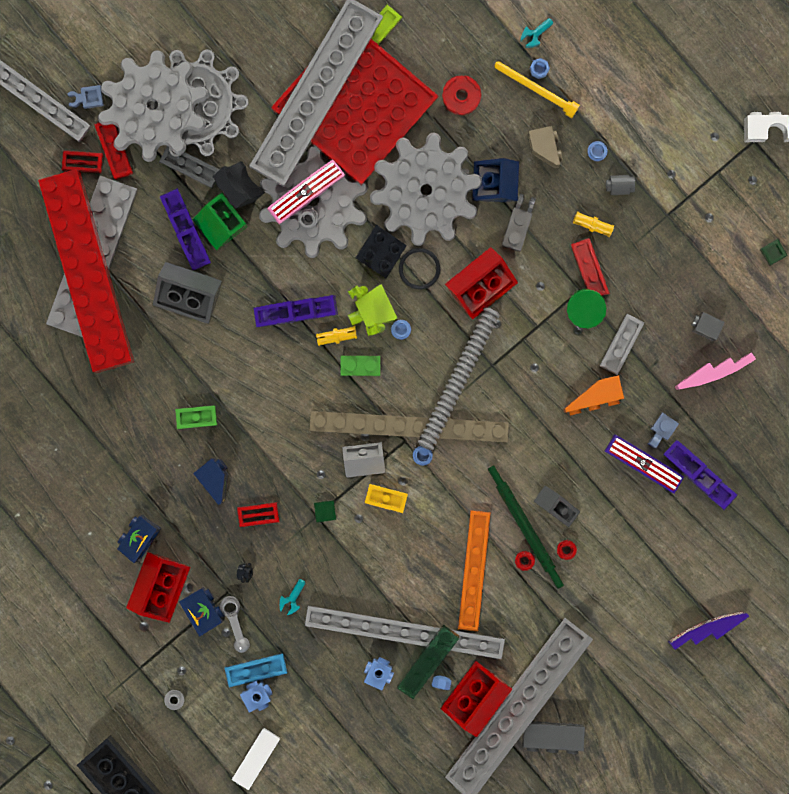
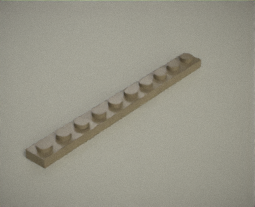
M311 411L310 431L420 437L421 434H424L423 430L427 428L426 424L430 421L429 418ZM448 419V422L444 423L445 428L441 429L443 432L439 433V439L508 442L509 423Z

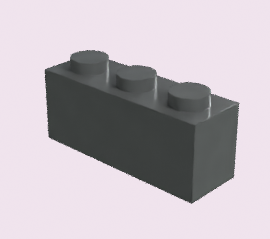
M532 721L523 732L522 746L527 748V751L538 752L539 749H547L546 752L550 753L566 750L568 754H578V751H584L585 726L583 724Z

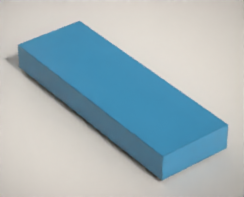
M283 653L225 667L229 687L288 673Z

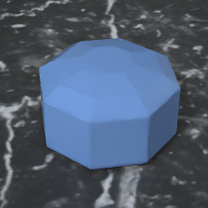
M542 58L533 60L530 66L531 75L537 79L546 77L550 69L548 62Z
M441 675L433 677L432 687L450 690L451 680Z

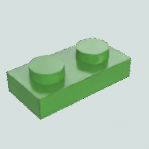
M341 356V376H380V356Z
M216 406L175 409L177 429L217 426Z

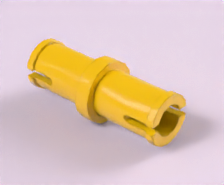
M579 212L575 214L573 224L585 227L590 232L601 233L607 237L611 236L614 225L602 222L595 216L592 218Z
M353 326L339 330L334 328L333 331L317 333L318 346L334 342L340 344V341L357 339L356 327Z

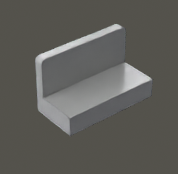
M382 442L342 447L346 477L385 473Z

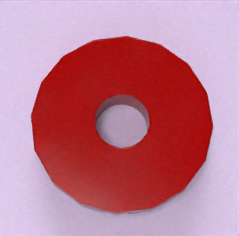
M455 76L448 80L443 88V103L454 114H470L480 104V86L469 76ZM464 90L467 93V98L459 100L456 97V93Z

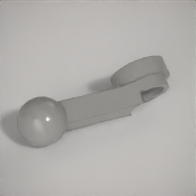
M227 596L221 600L220 609L231 623L236 639L234 642L235 650L244 653L249 649L250 643L243 636L237 618L240 603L237 598ZM227 603H233L236 606L232 612L226 611L224 607Z

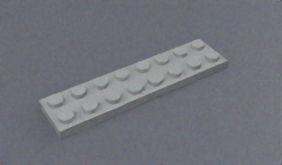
M100 176L90 201V207L109 270L138 189ZM64 273L46 324L83 337Z

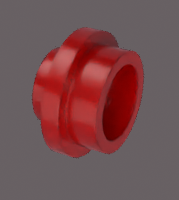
M564 540L558 544L557 554L561 559L570 560L576 555L577 548L572 541ZM565 546H568L570 548V552L568 554H565L563 552V548Z
M521 551L515 557V564L520 570L528 571L534 566L535 558L532 553ZM523 557L528 558V563L525 565L521 563Z

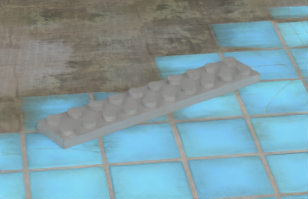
M347 0L249 165L250 168L285 187L381 23L382 15L355 0Z
M564 618L512 687V691L478 737L473 739L445 778L462 794H478L593 639Z

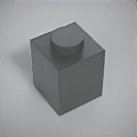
M702 312L699 316L696 315L691 324L694 327L692 332L711 341H716L725 322Z

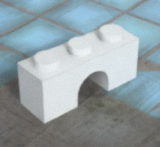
M761 112L750 113L744 119V142H765L768 139L769 127L780 128L783 132L784 142H789V115H781V112H771L769 115H762Z

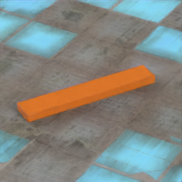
M470 510L458 629L478 631L490 512Z

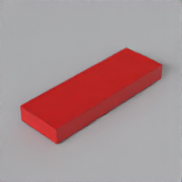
M100 122L94 124L114 180L134 174L126 151H119L114 147V140L119 134L116 125H102Z
M590 238L571 244L570 246L585 288L597 291L601 296L610 294Z

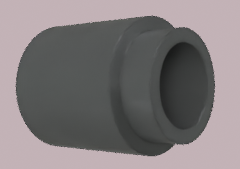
M610 176L609 180H606V192H610V195H630V192H635L634 176Z

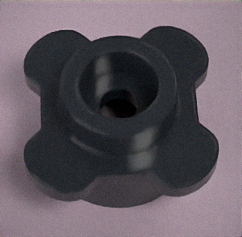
M247 563L240 564L237 569V579L241 580L242 583H248L253 576L251 563H248V565Z

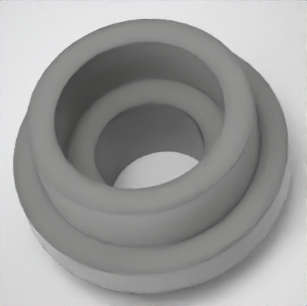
M311 208L303 209L299 213L298 221L304 228H312L318 222V214ZM305 215H310L312 220L307 221Z
M178 690L169 691L164 698L165 705L171 710L180 709L185 701L184 695ZM171 697H176L178 702L173 704Z

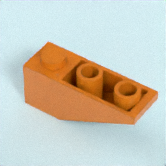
M619 375L596 381L563 409L564 413L569 412L571 416L582 413L581 409L587 407L589 411L600 409V404L608 403V406L620 404L619 400L624 399Z

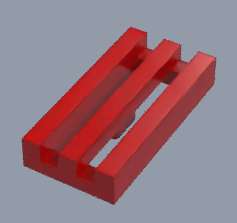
M63 150L62 171L77 169L82 173L102 174L104 154ZM67 156L98 158V161L67 159ZM66 165H94L97 166V168L69 167Z
M277 502L237 507L240 527L279 522ZM269 507H273L274 510L242 515V511ZM274 515L275 518L243 523L245 518Z

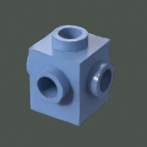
M381 657L378 660L373 659L372 663L368 661L364 673L367 674L364 683L383 690L385 683H390L394 672H391L392 666L389 665L390 662ZM381 670L382 674L377 675L375 672Z
M254 681L246 686L247 690L240 694L249 713L255 709L261 711L269 706L268 702L272 699L271 695H273L269 685H264L263 681L260 683ZM255 694H259L261 698H256Z

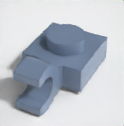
M661 413L651 427L655 434L648 442V445L656 448L662 438L668 440L679 423L666 414Z

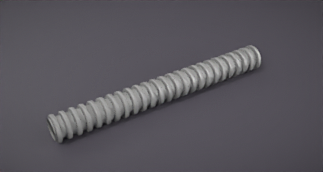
M484 308V313L481 314L482 318L478 320L479 324H476V330H473V335L470 336L471 340L467 342L468 346H465V352H462L463 356L459 358L460 362H457V368H454V374H451L452 378L448 380L449 384H446V390H443V396H440L441 400L437 402L438 406L434 408L435 412H432V418H429L430 422L426 424L427 428L423 430L424 434L420 436L421 440H418L419 445L428 450H434L433 445L437 444L436 439L440 438L439 433L443 432L441 429L445 428L444 423L448 422L447 417L451 416L450 411L454 410L452 407L456 406L455 401L459 399L458 395H461V389H464V384L467 383L466 379L470 377L469 373H472V367H475V362L478 361L477 357L481 355L480 351H483V345H486L485 341L489 339L488 335H491V329H494V324L497 323L496 319L500 317L499 313L491 308Z

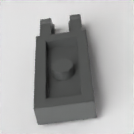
M519 194L502 243L503 247L521 252L533 214L531 212L536 198L531 197L527 212L520 210L524 200L523 194Z

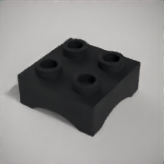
M242 161L230 167H222L212 176L218 188L225 193L229 203L235 209L255 202L265 193L261 187L257 186L250 179L246 166Z

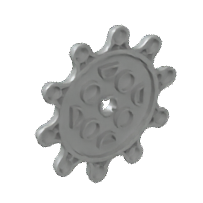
M207 49L201 52L196 62L191 63L193 71L188 77L189 86L193 88L205 87L209 92L208 98L197 103L198 105L194 108L196 115L204 118L206 121V127L202 131L189 129L183 134V141L186 146L188 144L197 145L204 156H210L214 153L213 139L216 135L223 134L229 138L238 136L239 128L231 121V114L235 110L245 109L249 103L246 96L236 95L231 91V84L239 77L238 69L228 67L223 71L215 70L213 67L214 53ZM174 50L169 56L171 62L170 69H174L180 63L186 61L181 51ZM156 100L150 101L147 104L148 109L155 110L158 107V102ZM169 147V152L172 156L178 157L182 155L175 154Z
M159 50L152 52L149 64L144 67L138 66L131 58L123 59L121 62V69L124 72L123 80L118 83L105 81L101 85L102 93L112 99V106L108 110L100 112L98 120L102 125L114 124L119 128V134L114 140V147L119 151H123L130 144H139L142 148V158L147 162L155 160L158 148L163 145L169 146L175 154H183L186 150V144L183 141L184 132L189 129L202 131L206 127V121L204 118L196 115L194 108L197 103L208 98L209 92L205 87L193 88L189 86L188 77L193 71L192 64L184 61L178 67L170 69L165 65L164 53ZM156 100L158 107L155 110H149L147 104L150 101Z
M430 133L426 138L425 145L420 149L414 148L408 139L400 138L396 142V148L399 152L397 161L390 163L385 160H379L374 166L375 171L384 177L385 185L382 189L371 193L370 201L374 205L383 204L389 207L390 215L384 222V228L388 232H394L401 226H408L412 232L411 241L416 246L423 245L427 233L432 230L438 231L446 241L454 239L456 235L453 227L454 219L459 216L473 219L477 215L476 207L467 201V193L472 189L479 188L482 184V178L477 174L468 175L463 172L462 164L468 158L467 149L457 147L451 153L443 152L440 146L441 137L437 133ZM424 184H429L432 187L429 195H423L420 191Z
M311 146L307 152V159L302 163H298L285 187L269 178L261 180L260 187L265 193L271 195L272 204L327 164L322 159V152L317 147ZM342 170L345 176L317 197L319 199L317 206L312 207L308 204L303 208H311L318 214L317 224L312 228L301 226L298 221L299 213L303 210L301 209L280 224L281 231L276 238L277 245L281 248H286L292 241L300 240L304 243L305 254L309 258L318 256L320 244L324 241H331L337 249H345L348 246V238L344 233L345 227L349 224L361 226L367 221L365 212L358 210L354 204L358 196L364 195L367 192V183L364 182L361 186L358 182L349 181L346 177V172ZM267 208L259 212V218L262 222H277ZM305 215L307 221L312 220L310 215Z

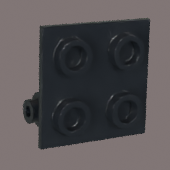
M375 225L355 258L358 262L365 264L386 279L407 245L380 226Z

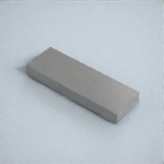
M626 314L599 367L617 376L644 322Z

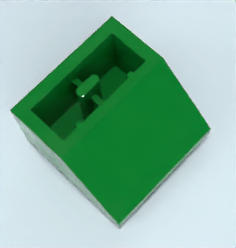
M220 193L207 203L192 219L216 251L248 227L223 193Z

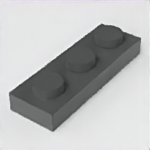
M169 146L166 147L159 161L160 163L213 189L216 181L212 176L219 169L185 152L181 156L174 157L169 152Z

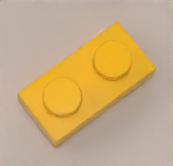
M369 484L365 503L403 513L408 494Z

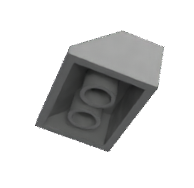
M165 262L158 275L153 306L209 324L222 281Z

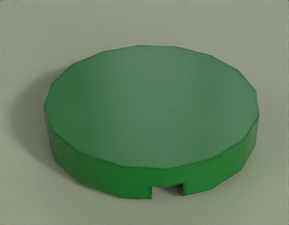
M582 289L571 295L567 304V313L574 325L589 329L596 327L603 321L607 307L600 293L590 289Z

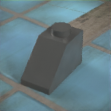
M544 486L534 500L537 505L567 527H570L580 513L577 508L547 486Z

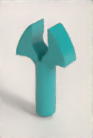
M548 18L534 30H529L526 26L520 42L527 36H533L532 41L525 48L540 45L538 36L553 25V20Z
M298 580L289 597L284 598L281 596L280 611L290 601L291 609L287 615L293 614L300 608L296 603V599L306 584L304 580Z

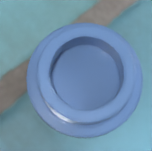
M600 141L591 143L587 150L588 156L593 161L603 160L607 155L606 145Z
M405 320L395 321L391 327L392 335L400 340L406 339L411 333L410 324Z
M422 446L417 447L413 452V459L418 465H427L432 460V451Z

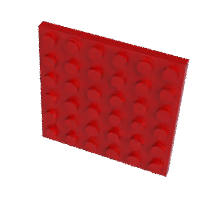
M371 39L311 143L329 159L334 160L342 170L362 186L375 171V163L379 160H384L396 147V142L400 138L405 137L439 96ZM305 70L271 107L278 115L281 113Z

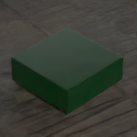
M778 239L760 249L769 266L788 256Z
M334 500L314 503L316 523L336 520Z

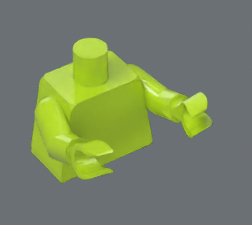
M382 284L369 293L366 286L358 287V285L348 291L352 299L356 296L357 301L355 305L358 309L348 315L352 326L363 321L368 336L383 332L385 330L384 324L397 320V316Z

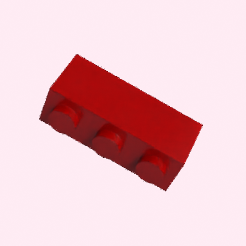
M490 247L445 283V285L473 320L483 312L484 308H488L514 287L518 281L503 258Z
M147 552L126 608L140 616L170 623L191 567Z
M475 661L440 709L465 731L478 737L512 691V688L479 662Z

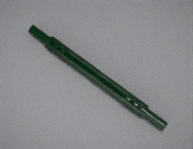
M494 465L489 467L488 471L497 485L496 489L545 573L548 572L557 589L563 587L564 584L555 570V564L507 482L503 481Z

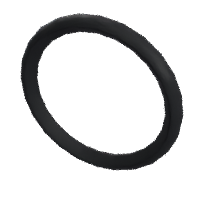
M415 248L403 255L399 264V274L407 286L413 289H426L432 286L439 278L440 263L433 252L424 248ZM416 252L427 253L436 263V274L433 280L425 285L410 283L403 273L404 261L409 255Z

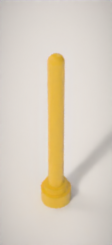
M496 62L494 65L500 72L563 108V111L566 112L565 115L573 118L580 104L575 101L567 102L501 62Z

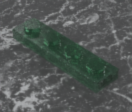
M443 625L399 682L397 689L414 699L460 639V635Z

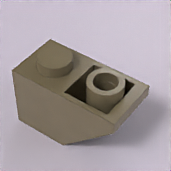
M552 126L528 131L527 136L531 154L553 168H559L563 158L561 150H557L558 135L556 131H553Z

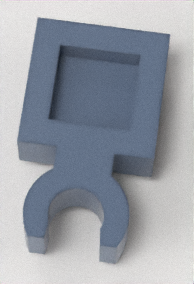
M100 85L81 88V94L73 91L67 93L69 97H76L74 103H69L71 108H76L81 103H83L84 109L104 106Z

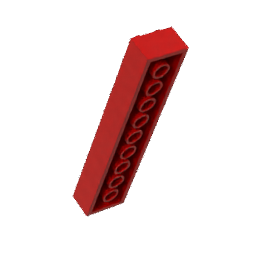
M74 169L39 179L38 182L92 372L100 373L134 363L81 172Z

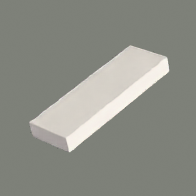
M263 728L232 780L249 790L279 742L280 737Z

